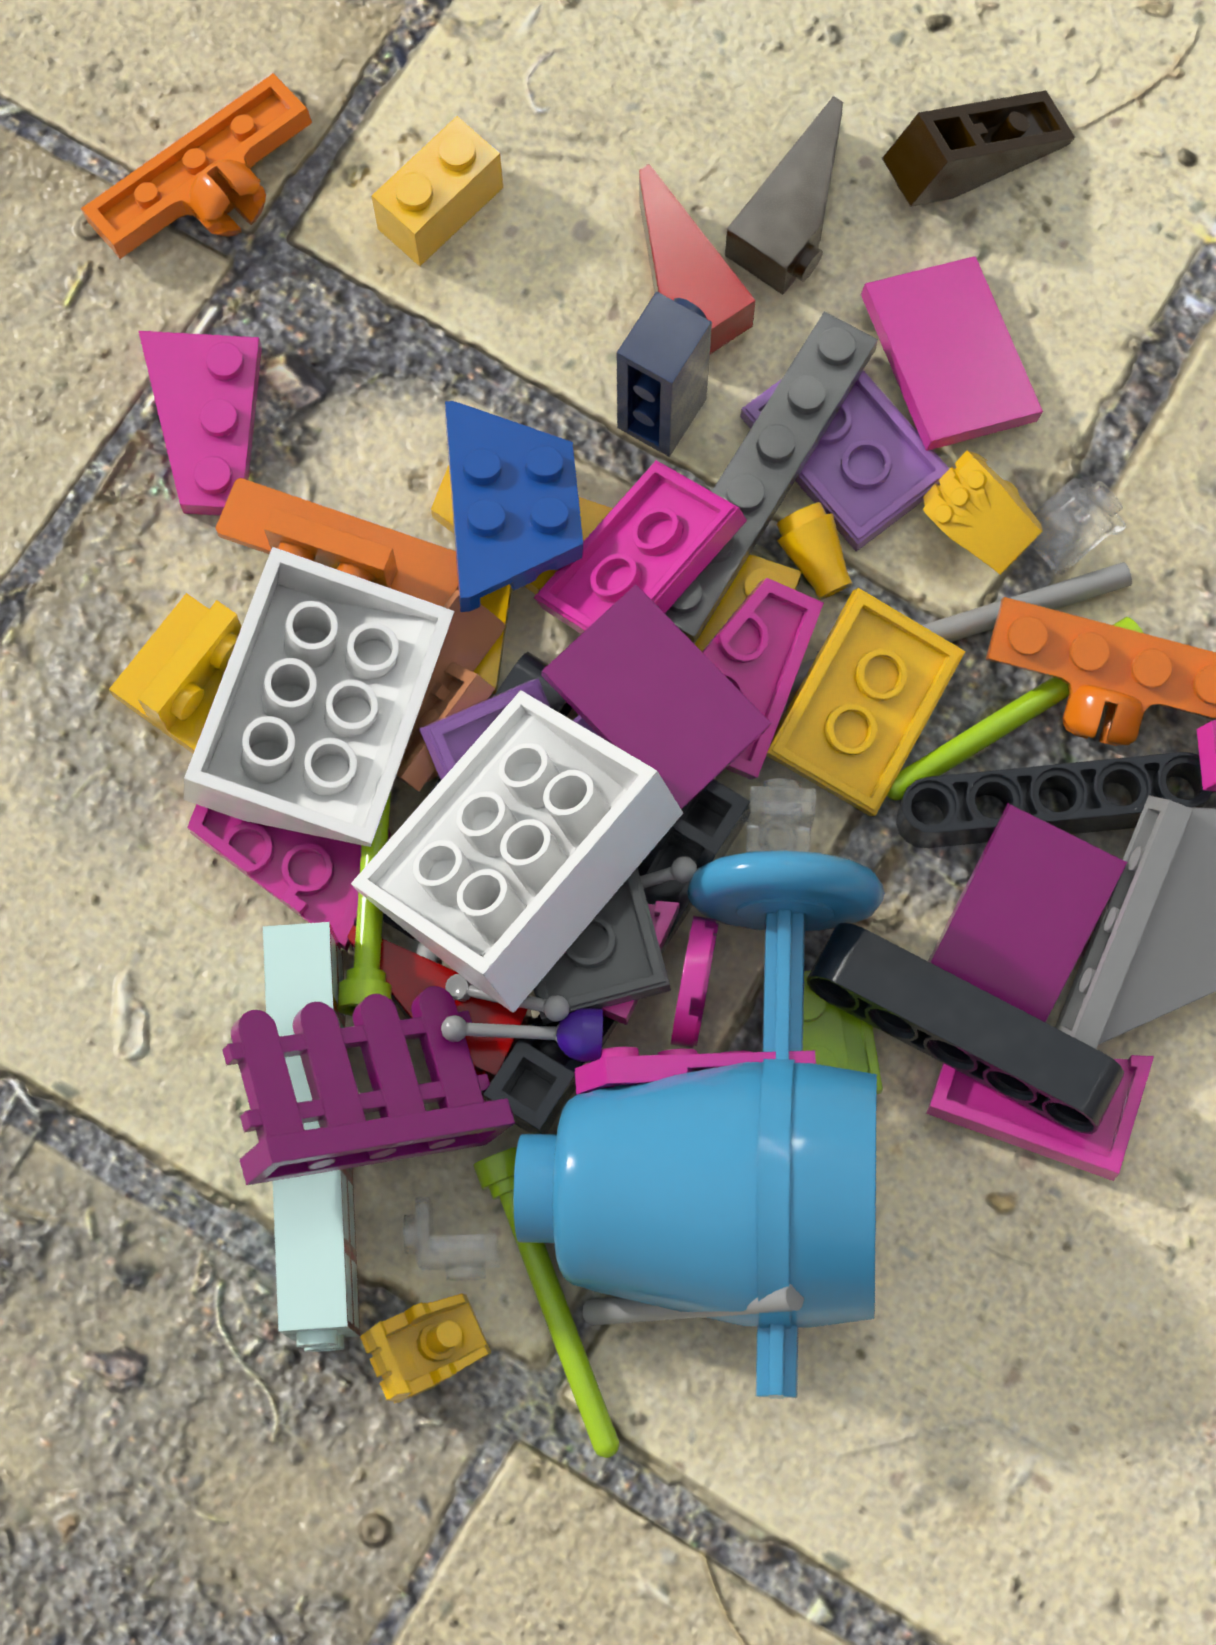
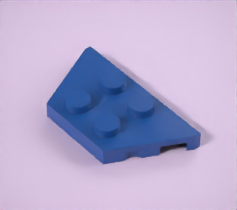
M445 401V423L460 612H470L480 607V598L508 584L514 591L535 581L544 571L558 570L582 558L583 535L573 442L456 401Z

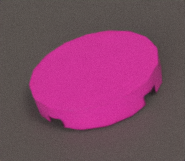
M693 916L677 1000L671 1045L693 1049L698 1044L719 923H716V919Z

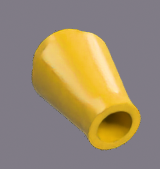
M821 502L799 509L777 522L776 526L782 536L777 542L797 568L802 571L804 577L814 588L819 600L837 594L853 584L847 572L833 513L826 514Z

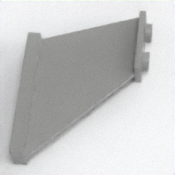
M1148 796L1123 857V860L1128 863L1098 919L1055 1028L1097 1049V1046L1103 1042L1216 992V808L1186 807L1168 799Z

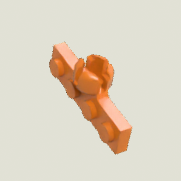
M273 73L83 206L81 210L87 222L120 259L176 219L185 215L196 217L211 234L226 237L237 235L242 230L227 213L235 208L247 223L252 225L262 213L266 201V193L260 185L261 181L251 171V168L255 163L312 124L308 109Z
M1002 598L986 660L1058 678L1068 685L1069 697L1063 716V724L1070 733L1088 739V737L1094 738L1099 727L1104 705L1107 706L1099 741L1113 746L1130 745L1136 741L1144 712L1150 705H1160L1216 720V652L1015 599Z

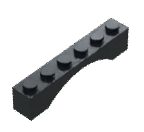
M714 779L682 809L683 814L638 866L639 875L642 876L669 868L679 857L691 858L696 863L697 869L709 862L724 857L747 822L750 801ZM674 879L644 888L648 904L656 905V901L679 903V913L662 947L661 954L693 906L688 899L687 893L690 882L681 883ZM539 1014L530 1026L557 1027L560 1021L543 1025ZM603 1016L602 1047L618 1023ZM519 1039L483 1094L485 1101L508 1098L515 1125L530 1134H547L576 1089L575 1068L590 1062L576 1061L568 1057L560 1049L556 1040Z

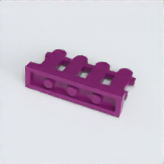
M431 986L422 991L413 1000L411 1006L413 1018L403 1020L399 1019L394 1003L382 994H371L361 1001L353 1012L354 1026L340 1028L337 1015L329 1005L322 1002L308 1003L293 1019L294 1035L279 1036L274 1020L266 1012L261 1010L245 1012L232 1026V1043H228L222 1051L226 1066L239 1065L250 1110H246L240 1116L244 1133L256 1131L259 1140L252 1149L239 1159L246 1186L484 1146L514 1125L515 1121L508 1098L484 1102L482 1095L487 1090L490 1082L487 1074L476 1075L466 1038L458 1042H451L442 1035L441 1025L449 1016H460L466 1023H472L469 1011L458 1012L455 1001L447 990L442 987ZM419 1038L431 1078L430 1083L418 1084L406 1040ZM361 1047L373 1091L358 1093L346 1049ZM300 1055L312 1101L297 1103L285 1057ZM438 1102L439 1109L426 1111L424 1104ZM379 1112V1119L366 1121L364 1114ZM318 1121L320 1128L305 1130L303 1123Z

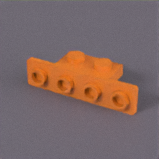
M243 478L235 480L216 525V531L220 538L270 554L272 547L442 607L452 594L458 590L456 551Z

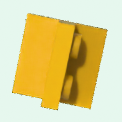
M186 593L109 688L111 694L194 754L242 628L237 614L218 600L209 609Z

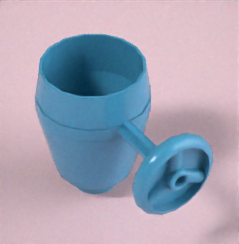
M758 851L721 857L699 867L688 885L687 893L692 905L707 918L716 919V921L726 925L765 930L763 1052H776V1059H764L763 1062H744L669 1076L654 1082L620 1085L574 1096L568 1100L562 1109L557 1135L521 1134L519 1137L514 1171V1223L518 1242L555 1244L559 1270L565 1280L572 1285L675 1311L742 1312L747 1310L748 1305L756 1298H758L759 1302L769 1294L791 1284L804 1297L803 1305L797 1311L706 1317L741 1326H757L756 1397L784 1399L797 1398L798 1328H811L875 1319L877 1074L814 1063H796V1060L789 1059V1051H803L805 931L833 929L839 923L854 924L871 917L883 902L885 892L882 883L870 868L847 858L817 852Z

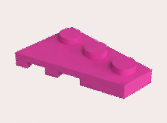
M138 331L183 513L220 516L235 480L238 478L249 480L262 352L259 337Z
M769 578L758 583L702 651L771 723L769 728L726 768V770L749 780L756 779L759 776L824 604L817 599Z
M196 804L187 826L193 836L308 923L330 922L341 948L348 952L350 942L347 936L352 926H356L358 891L351 883L360 874L362 845L247 822ZM390 829L388 831V841L391 837Z

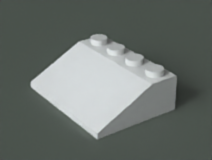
M272 547L185 774L184 800L243 821L371 847L454 611Z
M520 690L351 884L361 895L468 982L514 1013L675 824L683 812L657 770Z

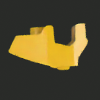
M966 450L955 462L957 468L951 466L939 479L940 485L935 483L923 496L925 505L923 511L951 540L971 552L1001 575L1043 532L1042 526L1019 496L1018 489L1010 481L1003 480L986 464L987 459L977 453Z
M463 1293L429 1303H418L403 1313L378 1322L360 1336L366 1353H372L373 1355L369 1360L377 1378L382 1377L383 1379L380 1382V1386L386 1400L393 1401L394 1404L436 1387L457 1372L492 1353L468 1297Z

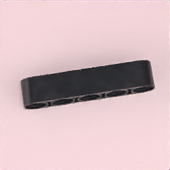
M1190 752L932 776L916 780L907 788L897 811L896 825L903 839L918 848L988 843L1000 818L994 819L982 815L977 809L975 799L980 796L990 795L1000 799L1005 808L1009 803L1070 834L1136 828L1149 795L1168 799L1186 807L1202 808L1211 797L1213 791L1203 790L1200 757ZM1181 777L1187 780L1193 787L1194 798L1185 800L1174 796L1168 789L1167 778ZM1118 783L1124 786L1130 792L1132 804L1118 806L1111 803L1104 795L1103 785ZM1046 789H1055L1061 792L1068 800L1069 810L1053 812L1047 809L1041 803L1039 792ZM918 802H931L942 811L944 820L935 825L924 824L915 818L911 807Z
M839 923L835 926L806 979L809 988L826 1002L1076 1132L1084 1134L1097 1132L1124 1077V1070L1121 1065L1105 1053L854 924Z

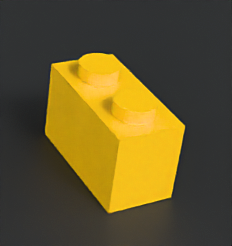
M456 116L371 195L378 230L417 265L421 266L503 189L501 156L495 148Z

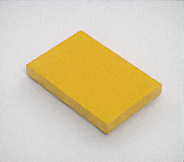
M857 588L853 590L777 726L766 756L869 816H876L966 651L862 589Z

